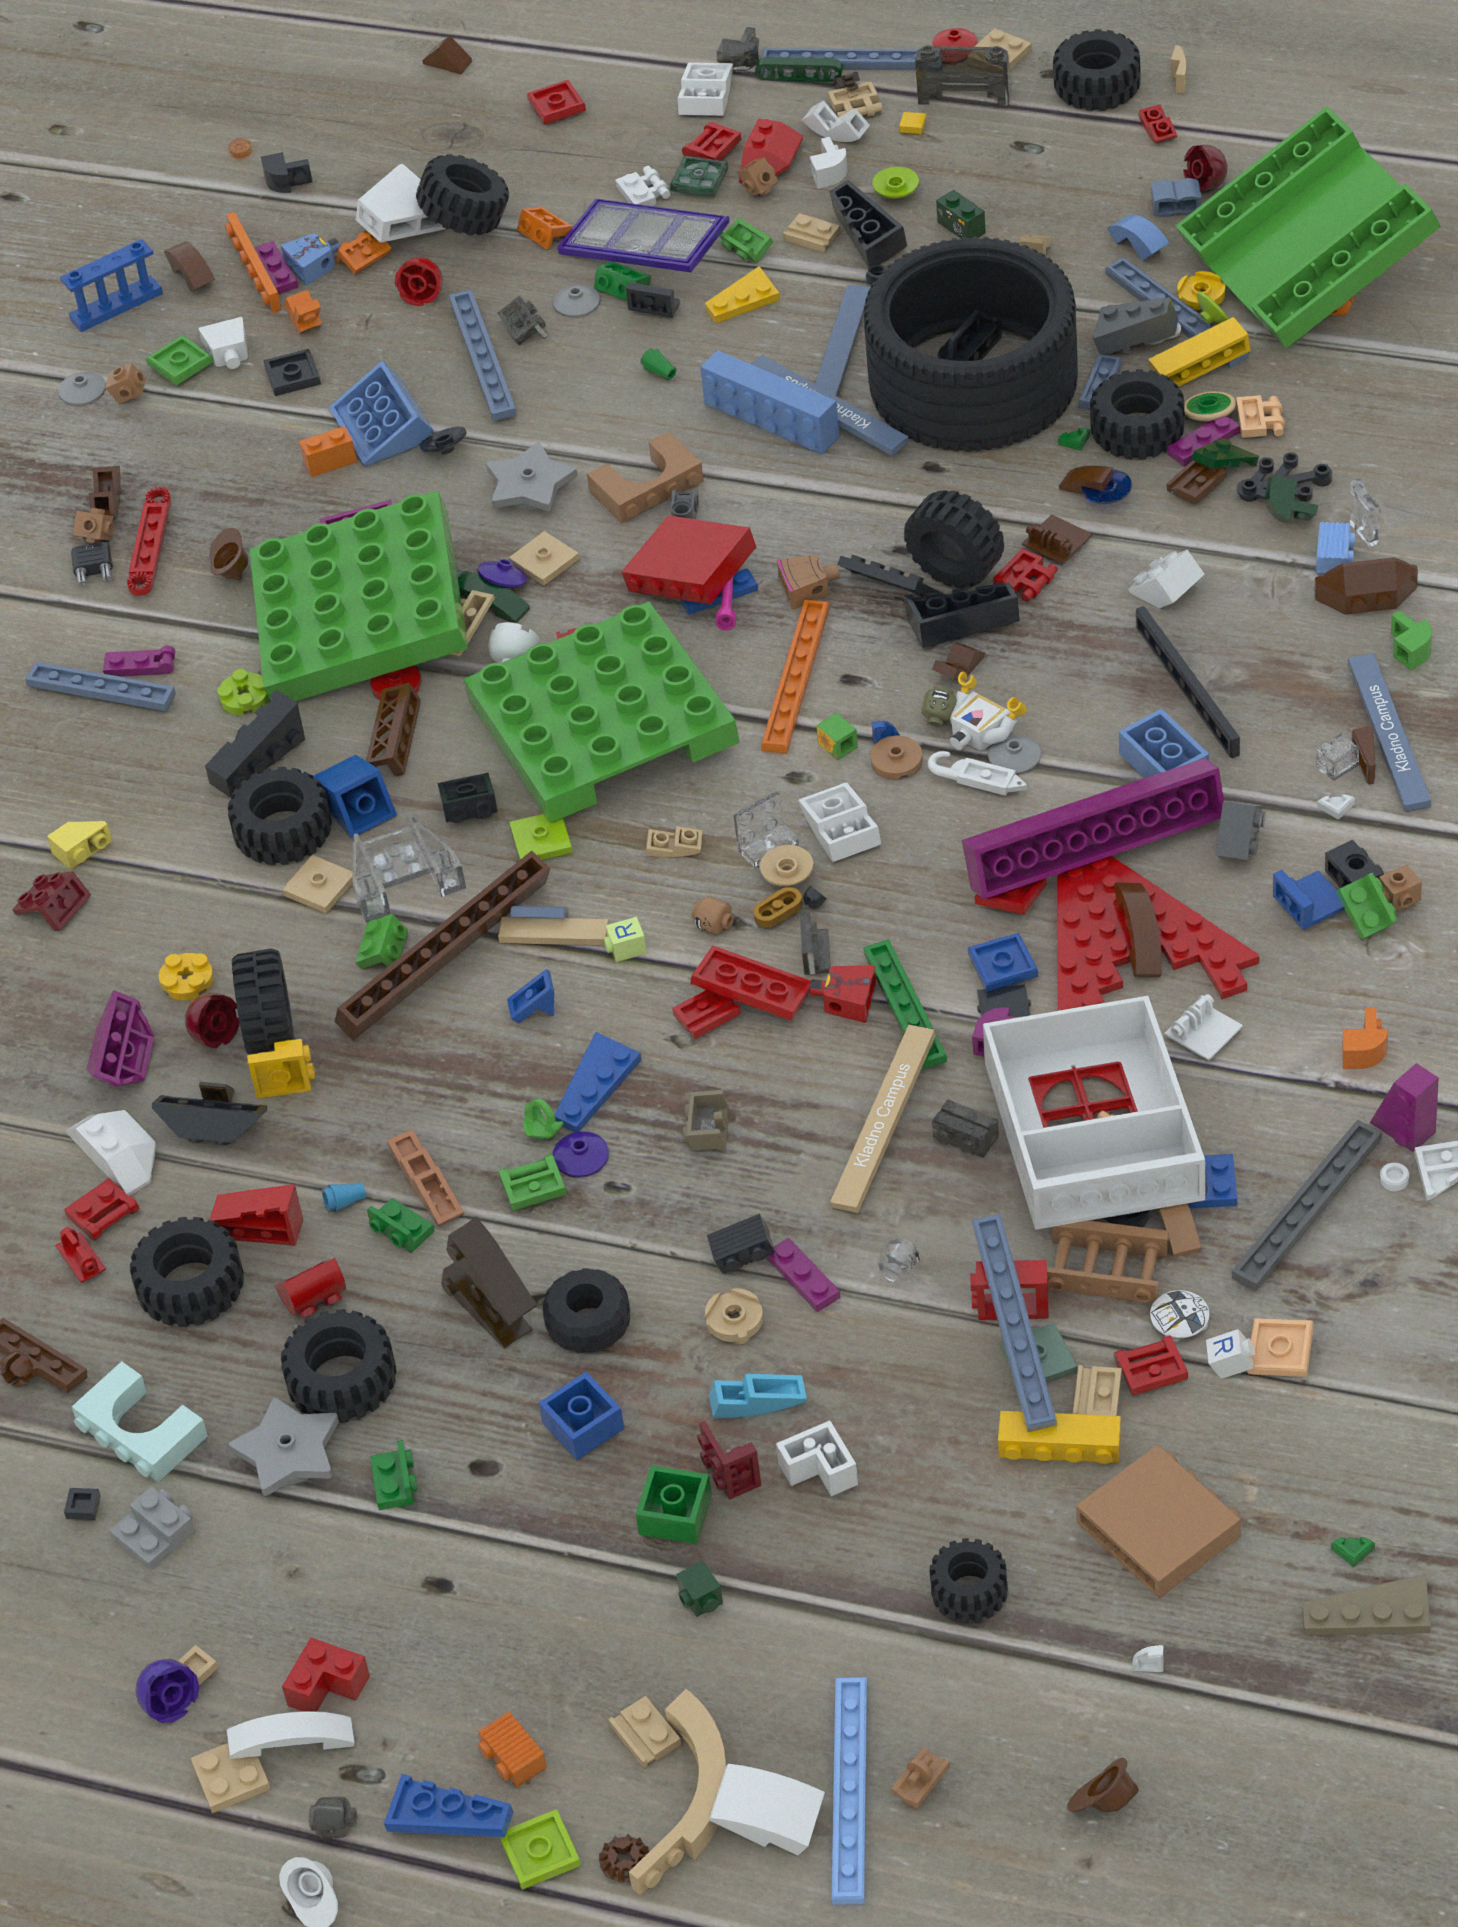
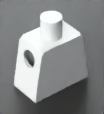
M242 317L198 328L203 349L212 356L213 364L216 367L227 365L228 368L235 369L239 367L240 361L248 358L247 337Z

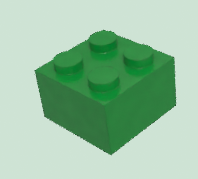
M651 1465L636 1511L639 1535L698 1544L712 1497L709 1474Z

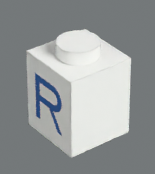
M1239 1329L1206 1340L1208 1363L1221 1379L1254 1368L1252 1358L1255 1355L1254 1345L1251 1339H1246Z

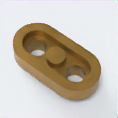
M786 887L756 904L753 909L755 923L760 927L770 928L797 913L802 908V895L800 891L792 887Z

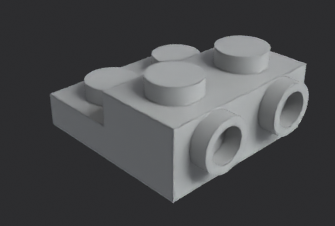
M152 1486L129 1505L131 1513L109 1530L111 1537L150 1570L195 1532L191 1520L193 1515L190 1510L182 1504L179 1507L175 1506L171 1495L162 1488L157 1491Z

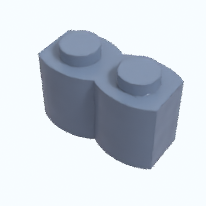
M1186 178L1176 182L1162 180L1152 183L1151 201L1154 215L1160 217L1172 216L1177 213L1188 215L1201 206L1198 180Z

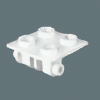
M1206 994L1205 996L1201 995L1177 1021H1174L1164 1035L1209 1061L1243 1028V1025L1214 1009V999Z

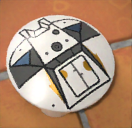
M1184 1290L1167 1292L1155 1300L1151 1307L1150 1317L1152 1324L1160 1333L1165 1336L1171 1335L1173 1341L1178 1342L1181 1338L1192 1337L1207 1329L1209 1308L1206 1302L1197 1294Z

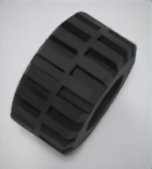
M969 1538L962 1539L960 1543L954 1540L949 1542L950 1547L943 1546L940 1548L939 1555H934L929 1569L933 1603L935 1607H939L940 1613L944 1616L949 1614L950 1619L953 1621H957L959 1618L962 1619V1623H969V1620H975L978 1623L982 1622V1617L986 1616L988 1619L993 1617L994 1610L999 1612L1003 1607L1002 1602H1006L1008 1591L1006 1563L1002 1559V1554L999 1550L993 1551V1545L990 1543L983 1545L982 1540L979 1539L969 1542ZM965 1576H975L982 1579L981 1582L969 1586L960 1585L955 1582Z

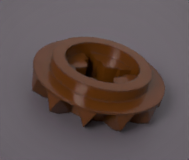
M629 1834L626 1837L620 1838L614 1836L611 1842L604 1843L603 1850L599 1853L601 1870L611 1880L630 1882L629 1871L649 1853V1849L640 1837L638 1839L632 1838ZM627 1852H630L631 1860L623 1859L619 1862V1853L625 1855Z

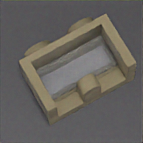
M724 1090L690 1092L689 1104L685 1105V1116L688 1123L687 1126H683V1138L685 1143H689L691 1151L717 1149L726 1153L730 1109Z

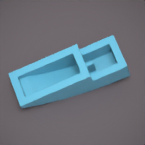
M745 1374L743 1381L714 1380L709 1393L713 1418H738L761 1415L805 1403L807 1400L802 1375Z

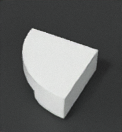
M1342 794V797L1329 798V796H1325L1317 801L1318 809L1338 820L1355 805V798Z
M1163 1645L1146 1647L1134 1655L1132 1671L1163 1672Z

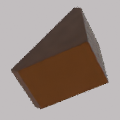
M449 35L436 45L422 62L428 66L462 74L471 64L472 58Z

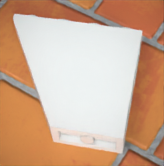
M404 164L394 168L358 199L356 221L379 242L446 229L442 227L443 225L433 222L431 217H427L418 206L416 192L421 179Z

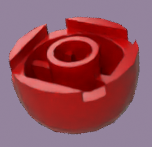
M415 257L401 265L395 275L394 283L400 292V297L411 305L423 306V303H431L436 299L442 289L443 277L441 270L433 261L423 257Z

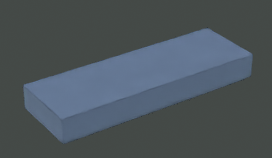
M1098 355L1078 401L1079 408L1090 410L1092 393L1103 380H1109L1111 375L1119 374L1123 365L1122 358Z

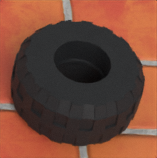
M589 1268L570 1271L555 1280L545 1293L542 1309L546 1329L551 1339L566 1350L577 1353L599 1352V1350L608 1348L621 1339L629 1326L630 1303L627 1291L618 1278L606 1273V1271ZM585 1308L596 1309L590 1313H576Z

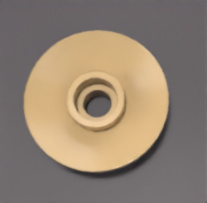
M795 845L777 846L769 850L760 862V872L763 878L773 885L782 887L802 883L811 875L814 867L810 853L804 848Z

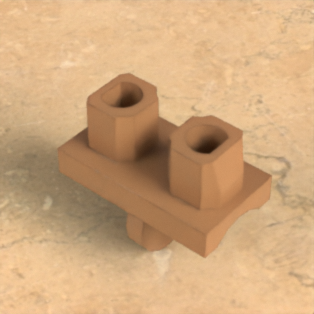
M923 1747L915 1758L909 1760L906 1770L892 1786L891 1793L902 1799V1802L909 1807L918 1809L950 1768V1762L936 1757Z

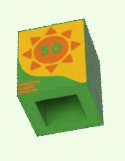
M838 713L816 725L818 744L837 760L858 748L856 728Z

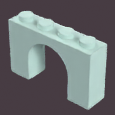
M121 1361L72 1406L75 1416L74 1423L82 1432L86 1433L88 1431L101 1446L104 1448L108 1446L113 1449L123 1462L129 1461L135 1465V1468L142 1476H150L159 1482L208 1437L206 1427L201 1417L182 1405L160 1426L151 1431L130 1433L119 1428L118 1424L121 1417L147 1393L142 1375Z

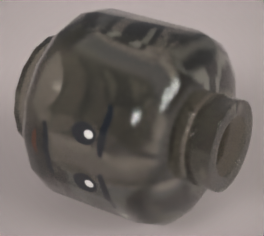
M321 1797L316 1801L315 1805L310 1807L309 1826L320 1838L347 1837L351 1828L357 1825V1809L351 1807L350 1801L346 1797Z

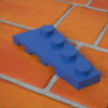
M595 1032L554 1114L555 1121H562L564 1123L562 1127L574 1133L580 1132L642 1060L641 1053Z
M401 1774L384 1825L387 1832L505 1837L513 1815V1809L509 1803L480 1795L467 1796L459 1789H442L436 1787L434 1782L423 1780L421 1783L412 1780V1777L409 1775Z

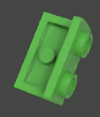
M739 217L726 233L722 232L719 236L721 239L719 243L729 251L734 249L744 261L750 259L756 264L774 242L768 235Z
M393 914L371 920L365 927V933L359 946L355 963L361 969L381 962L387 967L390 966L401 956L408 929Z

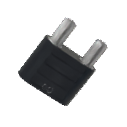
M107 542L76 546L71 550L73 573L77 576L80 586H82V581L83 585L86 584V576L102 573V579L106 581L107 573L108 581L111 579L110 571L113 565L110 545Z

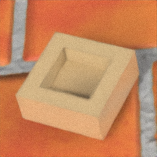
M196 1645L178 1660L187 1665L197 1675L199 1685L218 1669L217 1661Z

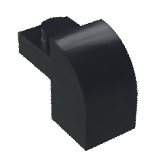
M283 152L261 156L266 185L271 190L279 193H291L292 186L313 182L308 159L285 163Z

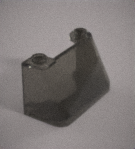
M927 45L917 51L915 64L918 105H929L930 98L937 95V98H942L943 91H987V98L996 97L998 106H1009L1012 76L1008 51L1000 46L953 47Z

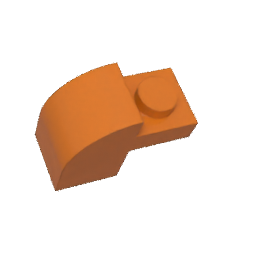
M308 290L286 298L284 306L299 333L323 324L319 316L321 306L317 299L312 300Z
M1365 1008L1364 1029H1343V1069L1369 1068L1377 1065L1384 1059L1388 1049V1029H1382V1019H1377L1376 1008Z

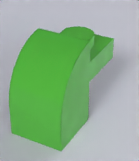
M1400 610L1392 614L1391 634L1395 636L1393 657L1412 671L1424 663L1431 654V625L1426 619L1416 623L1411 617L1406 616Z

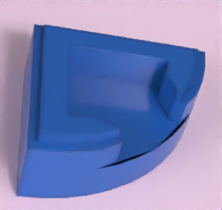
M871 722L873 742L875 744L886 737L899 735L896 727L890 722Z

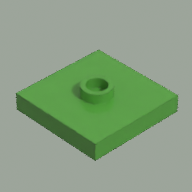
M182 335L147 357L146 361L148 366L177 386L213 363V358L205 350Z

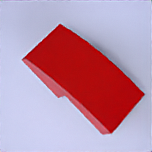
M1161 104L1139 110V119L1154 143L1177 138L1170 117L1165 116Z

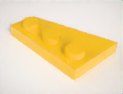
M759 266L705 302V309L716 324L779 301L780 294Z

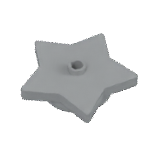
M539 442L535 443L517 458L488 461L486 463L488 473L497 483L492 497L493 508L512 506L523 510L539 508L549 512L551 511L553 500L559 493V488L578 476L577 467L550 460Z
M275 1397L272 1399L260 1426L229 1442L230 1452L257 1467L263 1496H268L284 1485L298 1484L309 1478H332L331 1468L324 1448L339 1423L336 1413L300 1414Z

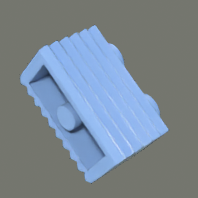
M1320 522L1316 573L1325 574L1342 563L1353 562L1354 551L1349 550V548H1354L1355 533H1350V523Z

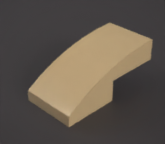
M1175 45L1171 58V78H1176V93L1185 94L1187 83L1186 58L1182 48Z

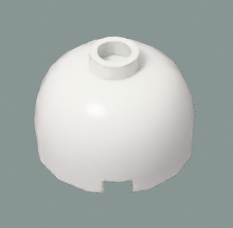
M499 623L496 625L495 630L492 629L489 638L488 648L491 658L496 663H503L527 653L534 645L541 644L539 636L531 629L529 633L521 630L522 625L517 623Z

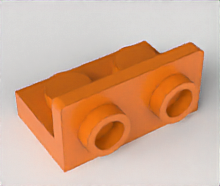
M544 207L522 209L517 230L545 249L551 248L553 238L567 235L572 229L570 224Z
M363 231L354 241L350 243L345 242L338 248L336 262L338 264L344 262L355 275L390 254L392 247L387 241L379 242L372 234Z

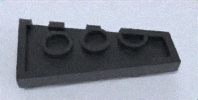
M853 554L851 559L840 556L837 564L853 573L879 582L881 581L899 589L902 588L921 597L923 595L926 596L927 592L937 591V595H944V593L924 584V578L910 573L909 577L904 576L905 572L890 567V570L887 571L884 570V565L871 561L870 565L866 564V559Z

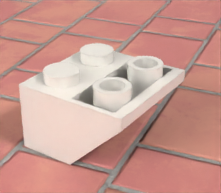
M1188 550L1180 553L1173 551L1164 559L1161 556L1149 564L1151 569L1138 574L1133 579L1135 583L1128 591L1153 606L1162 608L1174 603L1204 575V572Z

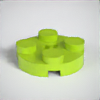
M244 669L235 670L232 676L226 678L217 689L222 708L234 715H244V711L252 710L254 713L261 705L265 706L269 701V696L264 689L263 676L254 672H247Z

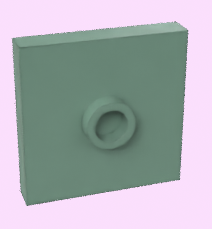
M1055 1323L1032 1330L1046 1383L1077 1373V1365ZM1002 1340L1000 1341V1348L1009 1364L1004 1342Z

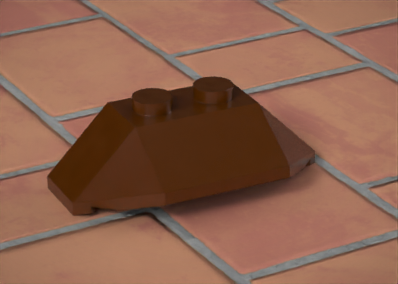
M1395 557L1342 563L1326 572L1323 576L1319 575L1315 578L1314 597L1316 601L1345 615L1397 609L1417 589L1418 567Z

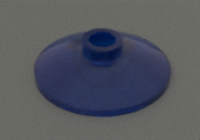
M1113 470L1114 476L1104 491L1082 487V493L1087 500L1093 503H1114L1122 500L1130 493L1132 489L1131 478L1122 471Z

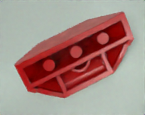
M758 118L744 146L740 169L755 159L765 157L768 164L774 168L775 176L779 175L790 167L803 141V135L780 121ZM739 176V183H742L743 181Z

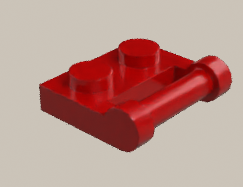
M709 122L705 125L704 131L682 148V153L686 158L691 159L695 157L716 165L742 140L741 132Z
M108 1178L64 1210L66 1216L92 1241H95L101 1237L103 1231L127 1214L135 1213L140 1207L132 1196H128Z
M1171 1335L1162 1337L1159 1342L1126 1352L1123 1349L1114 1352L1116 1365L1118 1368H1122V1375L1132 1396L1188 1379V1371ZM1165 1352L1164 1354H1161V1355H1158V1356H1154V1357H1151V1358H1148V1359H1144V1360H1141V1361L1134 1362V1363H1131V1364H1130V1362H1133V1361H1136V1360H1140V1359H1143V1358H1146V1357H1150V1356H1153V1355H1156V1354H1160V1353Z

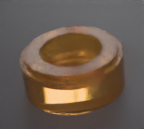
M237 138L229 143V153L233 158L242 159L252 153L251 143L248 139Z

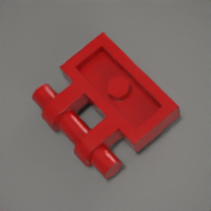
M1022 548L993 577V584L1010 583L1015 593L1019 589L1024 590L1021 598L1023 601L1028 602L1041 592V588L1045 584H1049L1054 579V574L1058 571V568L1054 564H1050L1047 568L1044 567L1043 557ZM1033 575L1037 577L1034 581L1030 580Z

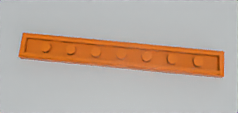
M804 600L762 739V751L785 754L788 752L829 613V602Z

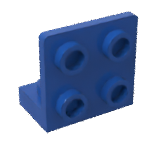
M1283 870L1273 874V897L1303 930L1345 910L1336 893L1337 890L1320 871H1316L1297 881L1292 877L1289 878Z

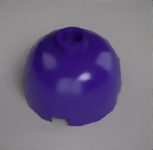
M173 1659L156 1660L148 1664L141 1671L137 1679L135 1689L137 1701L146 1714L158 1722H174L184 1717L188 1713L184 1709L190 1705L191 1701L195 1703L198 1698L199 1682L197 1675L187 1665Z

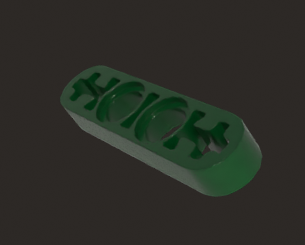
M762 57L758 59L755 67V75L759 79L767 81L833 82L832 79L842 76L843 64L833 58ZM790 66L794 71L788 73L782 67ZM810 66L815 68L816 72L808 73L804 68Z

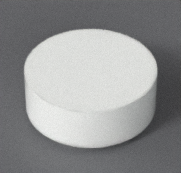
M1400 1163L1386 1164L1380 1171V1183L1389 1191H1401L1409 1183V1171Z

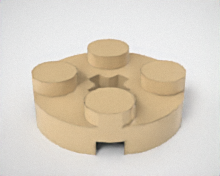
M730 1289V1293L723 1295L719 1292L708 1301L705 1307L707 1331L723 1341L745 1344L750 1340L751 1336L759 1331L763 1324V1311L759 1299L755 1294L745 1289ZM735 1312H739L738 1318L732 1319L728 1316V1314L733 1315Z

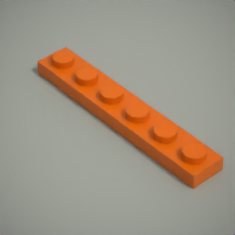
M236 213L226 214L228 224L225 225L226 233L229 238L232 237L234 249L239 251L242 264H247L248 275L250 278H253L257 292L261 291L260 295L263 304L269 305L272 313L281 311L278 292Z

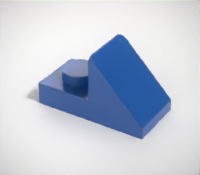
M545 969L507 999L512 1020L520 1023L538 1008L550 1016H554V987L549 970Z

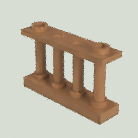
M1081 1221L1052 1227V1243L1059 1245L1054 1267H1047L1048 1290L1134 1300L1141 1303H1154L1159 1297V1281H1153L1152 1277L1156 1257L1167 1258L1169 1231L1095 1221ZM1070 1246L1087 1248L1082 1271L1065 1269ZM1099 1249L1116 1251L1111 1275L1094 1273ZM1128 1253L1145 1255L1140 1279L1123 1277Z

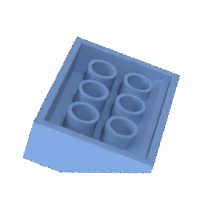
M383 360L329 407L340 427H346L353 440L354 450L365 466L417 447L434 432L399 375Z

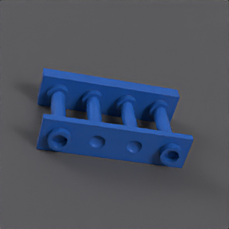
M143 239L135 241L60 277V281L67 289L75 294L78 309L70 312L69 317L80 332L163 294L162 287L151 275L148 276L145 258L153 255L154 252ZM136 263L140 280L128 285L124 268ZM115 273L119 290L107 295L103 278ZM95 282L98 300L86 304L83 287Z

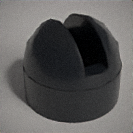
M811 885L803 895L804 904H809V908L812 909L819 908L827 900L825 896Z

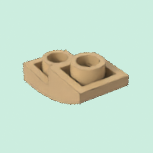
M676 826L675 833L648 829L645 855L654 857H683L699 854L703 830Z

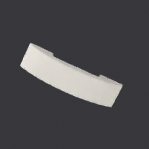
M327 1712L275 1714L256 1718L227 1729L230 1759L261 1756V1749L323 1743V1750L354 1747L355 1744L351 1717Z

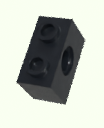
M1354 840L1325 852V872L1340 888L1370 873H1373L1375 878L1378 879L1384 875L1382 868L1378 864L1375 865L1369 858L1366 850L1362 847L1360 848Z

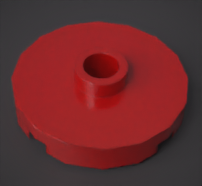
M414 665L370 679L371 690L379 700L382 689L410 683L415 692L418 693L422 682L421 674ZM398 695L389 697V700L396 699Z

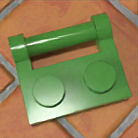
M552 1154L544 1156L543 1160L517 1168L498 1170L501 1184L504 1187L512 1211L567 1195L565 1185Z

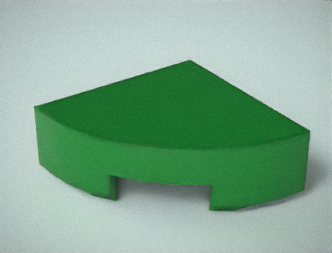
M1078 428V431L1068 434L1065 432L1059 436L1058 445L1081 451L1090 437V429Z
M1341 1537L1331 1543V1550L1353 1567L1375 1549V1543L1365 1537H1360V1539H1345V1537Z

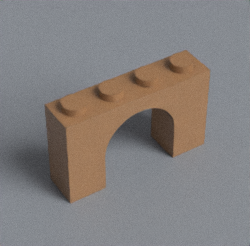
M670 432L649 442L651 461L663 472L659 477L651 481L639 483L625 480L608 463L587 473L589 492L621 524L672 497V490L683 492L704 481L702 463Z

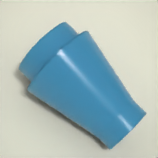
M362 1182L356 1184L328 1185V1188L322 1189V1198L327 1211L334 1210L337 1212L359 1200L365 1199L366 1192Z

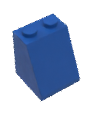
M353 755L313 776L321 782L326 791L331 815L351 838L397 815L380 769L357 755Z

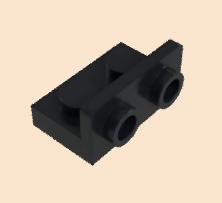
M631 282L626 286L628 310L673 318L680 305V299L674 298V291L672 289Z

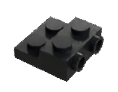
M489 772L437 783L446 823H460L467 818L476 816L484 818L498 812Z

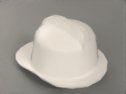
M295 1857L288 1860L281 1868L279 1880L283 1893L289 1900L297 1917L307 1927H329L335 1921L338 1912V1901L332 1888L333 1880L329 1869L324 1864L311 1861L305 1857Z

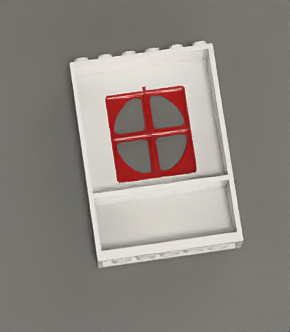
M1148 996L983 1024L985 1066L1035 1230L1205 1200V1158ZM1092 1077L1109 1082L1117 1087L1124 1094V1097L1090 1103L1082 1080ZM1065 1081L1072 1083L1078 1105L1050 1110L1042 1109L1045 1096L1054 1086ZM1118 1109H1128L1130 1111L1128 1114L1094 1119V1114L1101 1111L1106 1112ZM1071 1117H1082L1084 1120L1052 1127L1047 1125L1049 1121Z

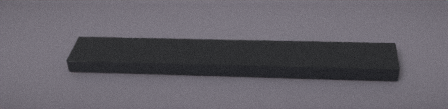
M1145 606L1136 608L1137 630L1229 757L1235 758L1240 756V737Z

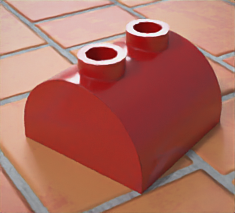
M332 1258L275 1285V1288L288 1311L293 1316L300 1314L301 1318H304L317 1311L315 1305L323 1301L330 1305L342 1299L343 1297L340 1292L346 1290V1283L336 1259Z

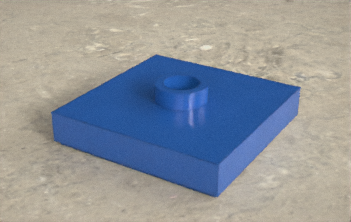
M1019 933L968 947V955L986 992L1038 977V969Z

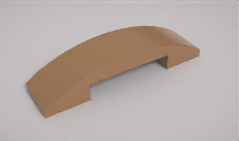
M1188 1203L1157 1209L1165 1230L1169 1231V1248L1173 1258L1201 1251L1199 1237Z

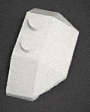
M125 1110L89 1115L66 1130L72 1140L128 1196L133 1195L151 1183L156 1142Z

